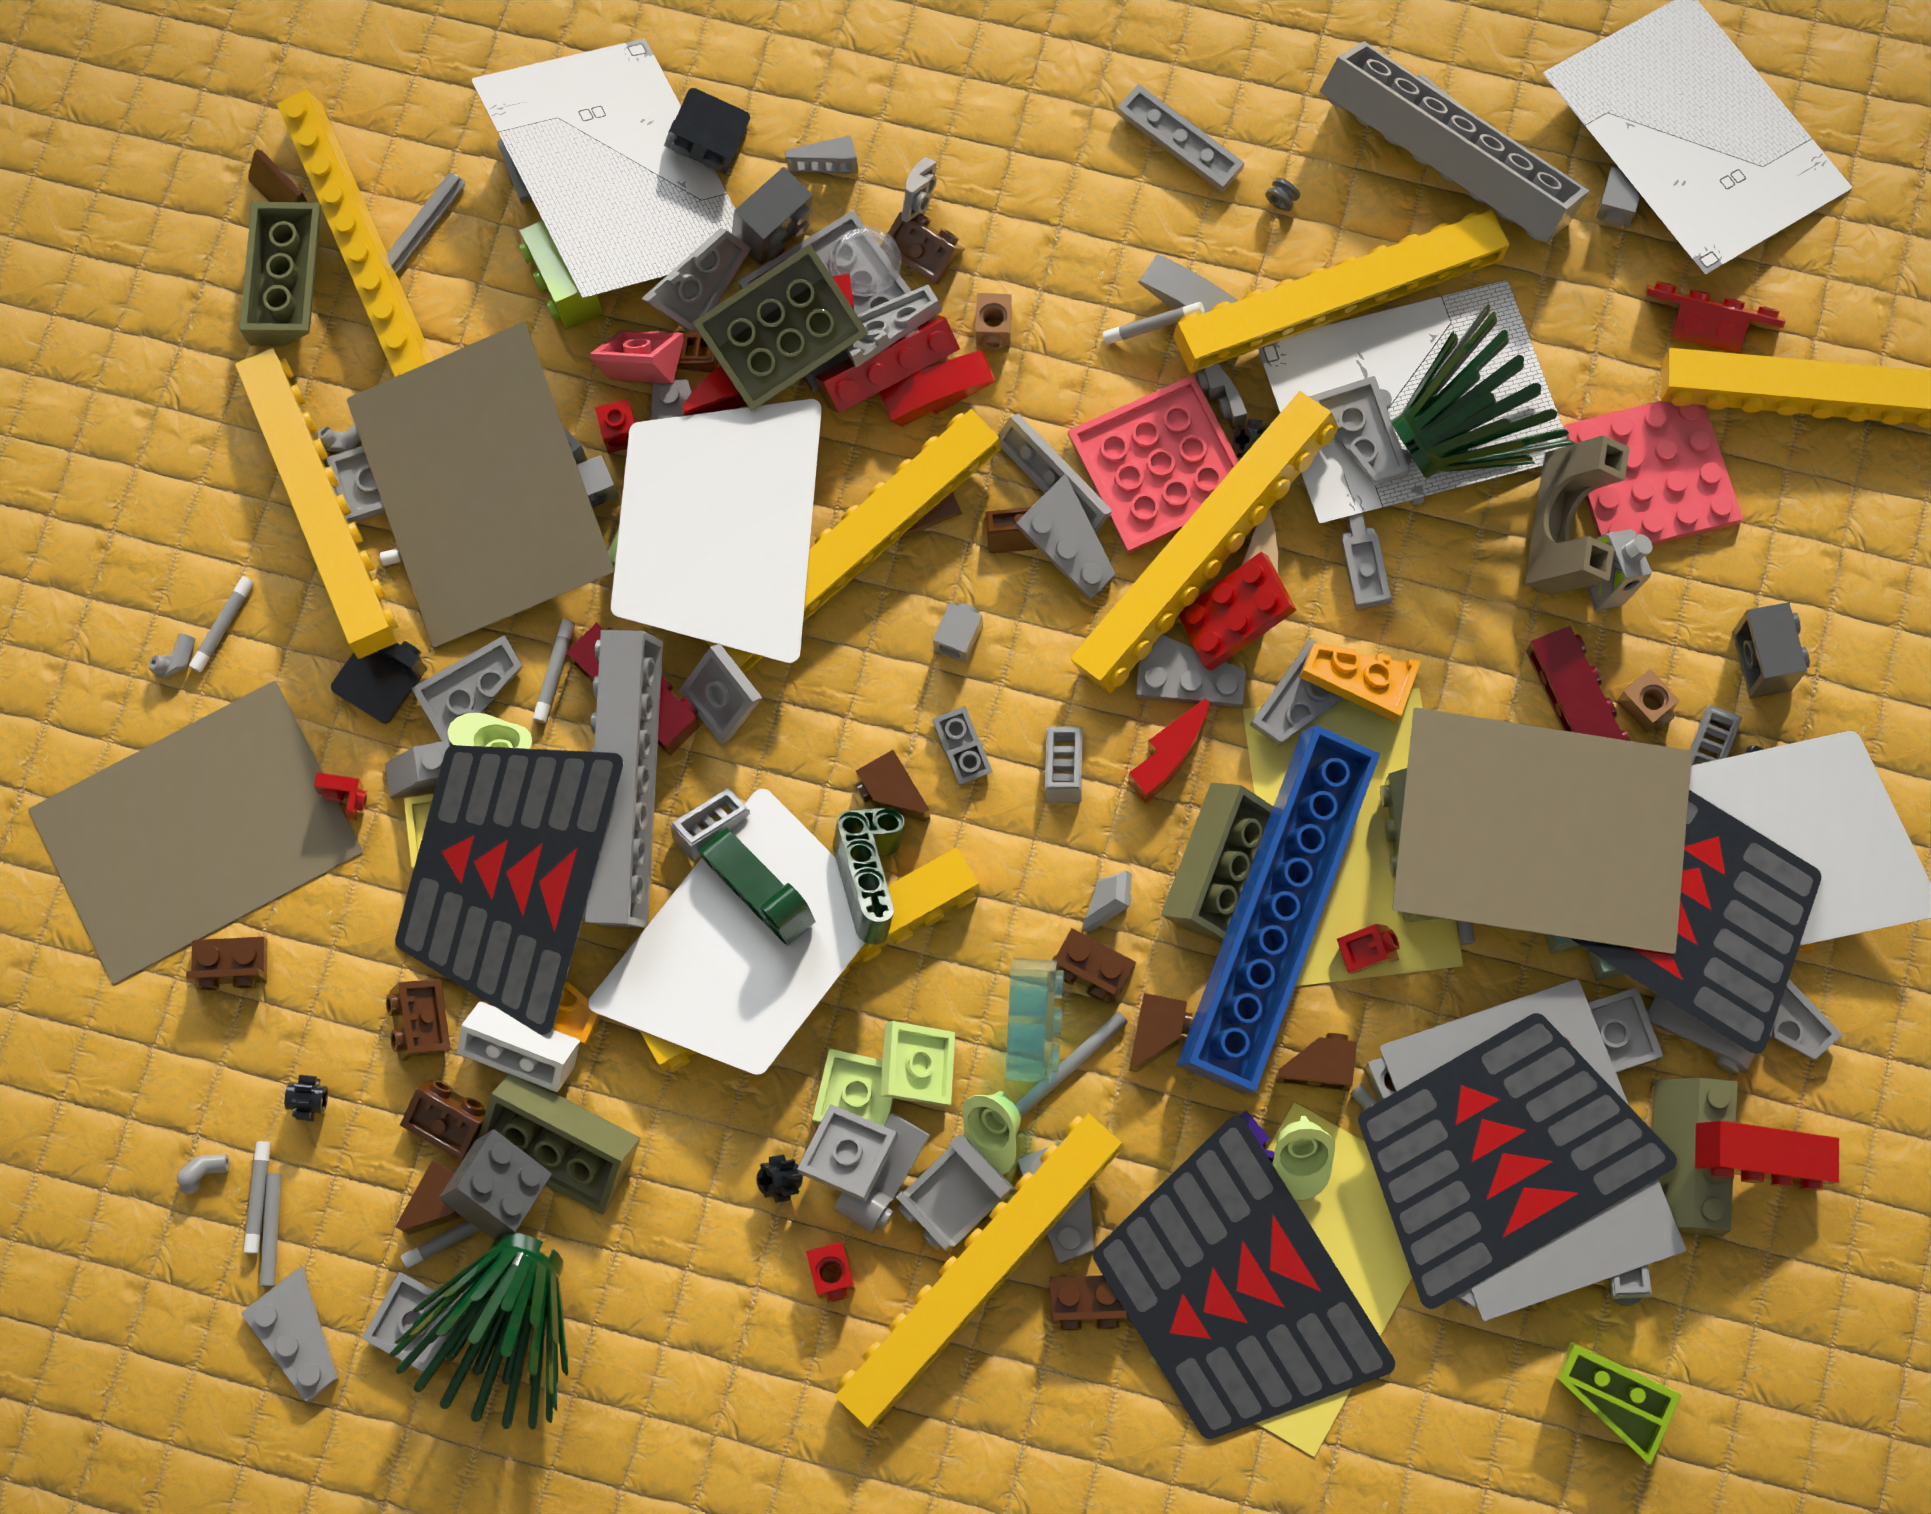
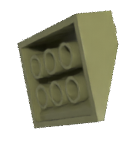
M811 244L692 322L751 411L869 334Z

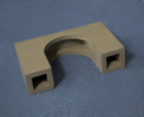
M1602 435L1545 452L1525 585L1548 595H1555L1610 581L1615 547L1590 536L1571 540L1570 528L1576 509L1590 492L1603 486L1625 481L1630 447Z

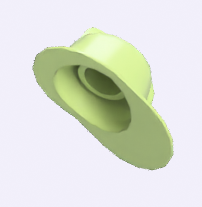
M467 713L457 717L450 723L447 732L452 745L530 749L533 742L531 733L525 727L482 713Z
M998 1091L988 1096L974 1095L968 1098L963 1105L962 1113L964 1135L1004 1175L1015 1164L1016 1134L1021 1125L1019 1110L1007 1098L1005 1091Z
M1301 1116L1299 1121L1291 1123L1282 1129L1277 1138L1273 1166L1295 1200L1310 1199L1318 1195L1327 1186L1331 1176L1335 1142L1330 1134L1323 1131L1315 1123L1309 1122L1306 1116Z

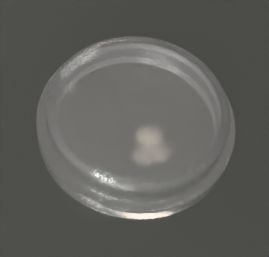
M859 227L844 233L834 243L829 256L831 275L836 276L850 273L852 293L862 297L874 296L890 288L897 280L902 266L901 253L896 241L886 232L873 227Z

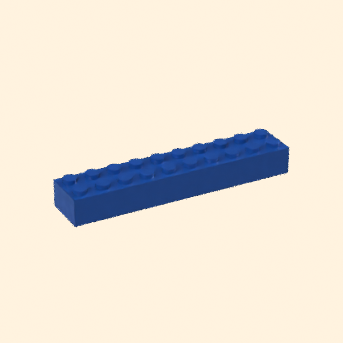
M1314 725L1301 732L1176 1066L1241 1094L1256 1092L1380 753L1318 725Z

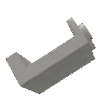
M959 1134L949 1144L951 1147L904 1192L901 1191L896 1196L902 1203L898 1207L899 1211L912 1224L918 1221L927 1230L923 1236L937 1251L943 1248L945 1251L952 1252L990 1215L992 1210L1002 1200H1005L1015 1190L973 1143L962 1134Z

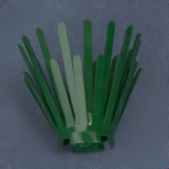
M1489 303L1459 342L1456 333L1454 334V330L1451 332L1404 410L1397 417L1390 420L1401 441L1426 479L1442 472L1536 464L1532 461L1533 458L1531 456L1519 454L1575 444L1572 440H1562L1524 447L1565 437L1569 434L1566 429H1558L1468 451L1469 448L1548 422L1557 416L1556 410L1548 409L1514 422L1503 418L1474 429L1541 394L1542 387L1539 383H1533L1497 403L1494 394L1491 393L1524 368V357L1522 355L1515 356L1472 388L1481 378L1479 371L1509 343L1506 330H1502L1444 387L1496 325L1497 318L1495 312H1492L1487 317L1490 312Z
M503 1233L500 1242L498 1237H496L488 1251L431 1293L412 1310V1312L421 1311L443 1294L441 1298L414 1321L410 1329L394 1342L398 1345L390 1352L389 1357L397 1356L454 1302L398 1365L396 1373H404L429 1344L433 1343L439 1336L447 1335L458 1322L415 1383L414 1391L421 1392L445 1359L453 1361L468 1340L470 1345L440 1401V1406L442 1409H448L451 1406L478 1352L479 1355L473 1366V1373L475 1375L483 1373L492 1353L471 1413L472 1421H480L502 1358L505 1357L507 1360L502 1381L504 1384L509 1385L502 1417V1426L504 1429H509L513 1421L532 1328L528 1360L529 1382L531 1385L528 1426L533 1430L537 1425L546 1326L545 1416L546 1420L551 1423L553 1408L557 1411L558 1344L560 1346L562 1371L568 1376V1351L559 1281L564 1261L559 1253L552 1249L548 1258L545 1254L539 1252L543 1242L525 1234Z

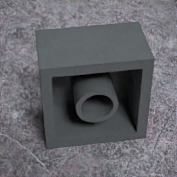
M782 167L734 210L732 234L751 247L748 254L759 265L768 258L773 260L782 253L785 248L784 244L792 236L794 238L800 237L809 227L813 195L785 167Z
M1790 602L1746 610L1732 631L1749 699L1792 691L1808 671L1807 668L1810 666L1809 654L1806 647H1801L1798 636L1801 631L1800 620L1797 613H1792Z
M493 1129L474 1142L438 1199L494 1240L498 1237L500 1241L503 1233H515L552 1173Z

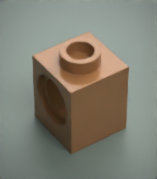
M977 293L976 345H982L987 349H1000L1003 346H1011L1012 294ZM990 319H998L1002 322L996 327H990L985 324Z
M1651 669L1626 688L1618 699L1621 706L1646 733L1655 725L1659 729L1666 726L1676 716L1673 710L1680 701ZM1650 697L1655 699L1659 704V709H1648L1643 703V698Z

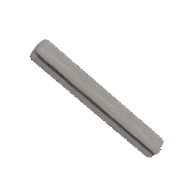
M449 173L388 251V261L396 275L465 187V182L458 175Z

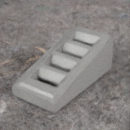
M851 136L787 149L785 151L789 172H859Z
M1707 705L1702 713L1689 748L1692 752L1691 766L1694 761L1705 763L1727 758L1742 717L1713 705ZM1709 722L1725 727L1728 730L1726 731L1724 729L1710 725ZM1704 734L1723 740L1722 745L1703 738ZM1699 747L1718 754L1717 759L1699 753Z
M1047 727L1046 802L1080 803L1082 801L1083 727ZM1054 742H1075V746H1054ZM1054 756H1074V759H1054ZM1054 770L1074 771V774H1054Z
M727 788L670 824L672 839L690 860L694 861L700 857L698 850L725 827L731 831L750 814V809ZM726 805L732 813L727 815L721 807ZM714 814L719 821L715 822L711 816ZM703 824L706 829L702 830L699 826Z

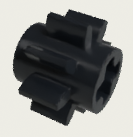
M1248 419L1247 426H1238L1233 436V445L1238 452V458H1242L1270 424H1263V421L1258 419Z
M299 1075L298 1083L289 1082L287 1085L284 1099L285 1109L293 1110L292 1117H295L296 1120L314 1121L315 1113L323 1114L326 1110L328 1088L327 1086L320 1085L321 1080L317 1079V1076Z
M784 1154L771 1156L769 1157V1162L760 1164L761 1169L757 1173L756 1181L759 1190L764 1194L765 1198L774 1197L775 1203L789 1201L791 1195L799 1194L803 1175L799 1174L797 1170L799 1165L795 1163L794 1159L786 1161Z

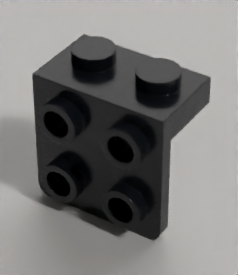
M690 88L676 119L673 120L664 146L679 155L698 161L712 170L726 174L748 126L750 114L697 88Z
M403 641L401 645L395 643L361 659H358L353 652L331 683V690L377 721L387 724L393 719L412 692L411 688L420 681L427 671V667L420 658L421 651L407 641Z

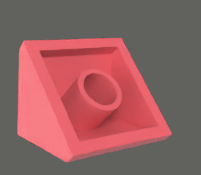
M621 329L591 352L590 358L611 381L673 384L684 337L683 333Z

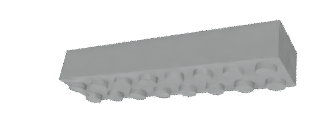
M1365 41L1337 57L1320 89V92L1328 97V101L1339 108H1345L1355 115L1358 122L1365 126L1373 127L1384 134V138L1389 143L1402 146L1412 153V157L1416 161L1426 165L1429 164L1438 170L1441 177L1446 181L1457 183L1468 190V194L1473 199L1479 202H1486L1495 208L1497 214L1503 219L1514 221L1525 228V232L1533 239L1543 240L1547 243L1571 222L1590 191Z
M601 630L600 640H597L595 645V657L599 662V673L593 681V693L597 698V710L593 712L591 717V729L593 734H595V746L590 752L618 753L624 762L583 914L586 923L605 927L646 928L648 926L663 641L645 631Z

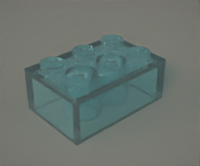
M1013 958L1010 972L1005 1080L1050 1083L1051 1072H1058L1060 1044L1053 1043V1035L1060 1036L1062 1007H1055V998L1062 999L1064 970H1057V960Z

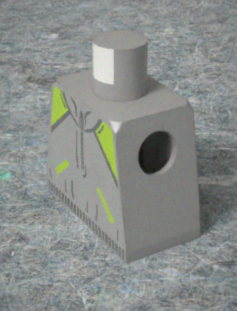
M1632 529L1611 532L1595 538L1615 547L1610 581L1586 587L1595 611L1623 606L1651 577V568L1646 555L1652 551V543L1648 537L1642 534L1637 535Z

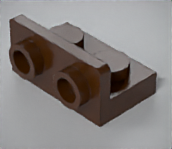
M899 212L880 248L934 284H939L955 256L962 255L965 248L957 244L959 238L943 228L939 232L929 225L931 219L922 213L905 222L901 220V212Z
M1073 928L1068 933L1057 955H1054L1051 960V969L1055 970V977L1069 985L1077 982L1087 987L1086 993L1101 1002H1106L1107 999L1116 1002L1136 965L1134 960Z
M265 937L192 940L191 971L186 972V979L195 986L197 985L199 990L219 989V984H233L234 988L248 989L254 988L256 982H267V939Z
M441 979L398 982L386 997V1010L388 1015L393 1017L394 1030L391 1032V1046L394 1052L397 1051L398 1060L407 1061L411 1056L448 1053L451 1047Z
M429 1080L416 1088L400 1126L463 1161L480 1132L486 1110L479 1101L472 1098H464L455 1093L449 1084L440 1080Z
M1103 1275L1050 1277L1051 1324H1059V1330H1081L1082 1323H1097V1329L1120 1328L1119 1322L1127 1321V1311L1123 1309Z

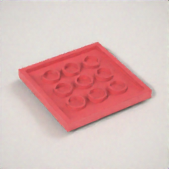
M1194 375L1068 430V437L1097 495L1113 510L1109 519L1128 555L1178 533L1239 462Z
M1658 401L1565 424L1564 429L1569 432L1566 436L1567 440H1572L1575 443L1604 435L1630 447L1625 481L1597 488L1585 497L1598 537L1611 532L1632 529L1637 535L1642 534L1648 537L1653 546L1741 524L1743 517L1705 405L1676 406L1672 402Z

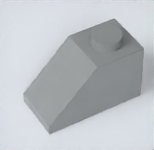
M446 740L412 747L386 762L385 767L390 798L434 791L445 751L449 746H452L450 741Z

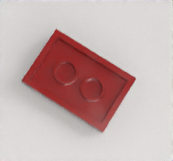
M1261 551L1197 597L1178 616L1203 666L1212 671L1293 614L1297 609L1270 558Z

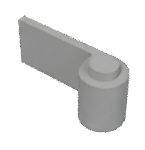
M1656 994L1647 1011L1651 1024L1712 1051L1714 1057L1718 1060L1717 1066L1724 1071L1735 1075L1738 1071L1747 1072L1755 1054L1747 1051L1665 998Z
M893 1112L890 1113L884 1127L896 1131L898 1139L867 1201H861L842 1192L834 1207L836 1212L871 1233L877 1228L883 1231L894 1213L889 1208L930 1134Z

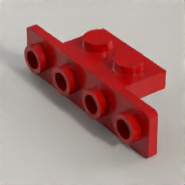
M1656 281L1655 286H1646L1645 294L1647 296L1679 303L1670 335L1671 338L1740 354L1749 320L1780 328L1785 326V319L1780 317V311L1774 308L1759 306L1758 311L1744 308L1745 302L1724 298L1723 303L1710 300L1711 294L1690 289L1688 295L1676 292L1677 286Z

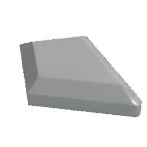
M1124 871L1098 879L1082 927L1083 930L1090 933L1129 907L1132 878L1130 872Z

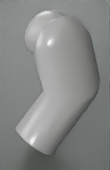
M355 423L346 432L333 431L330 427H324L317 433V439H321L325 450L328 452H345L353 449L361 441Z
M178 634L173 653L164 657L161 655L153 656L148 664L149 670L159 678H168L184 670L188 665L196 639L186 634Z
M228 1155L194 1157L178 1172L177 1183L180 1184V1191L184 1194L195 1193L200 1187L199 1180L205 1174L228 1173Z

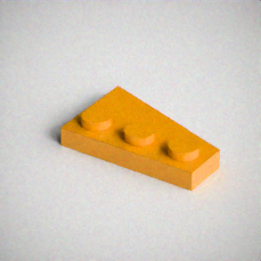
M1314 643L1309 649L1299 677L1397 723L1403 714L1421 661L1409 659L1407 662L1391 660L1389 655L1377 654L1376 657L1358 654L1355 649Z

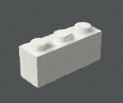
M479 1002L461 1025L456 1053L558 1092L575 1068L580 1040L553 1029L549 1034L541 1035L498 1008Z

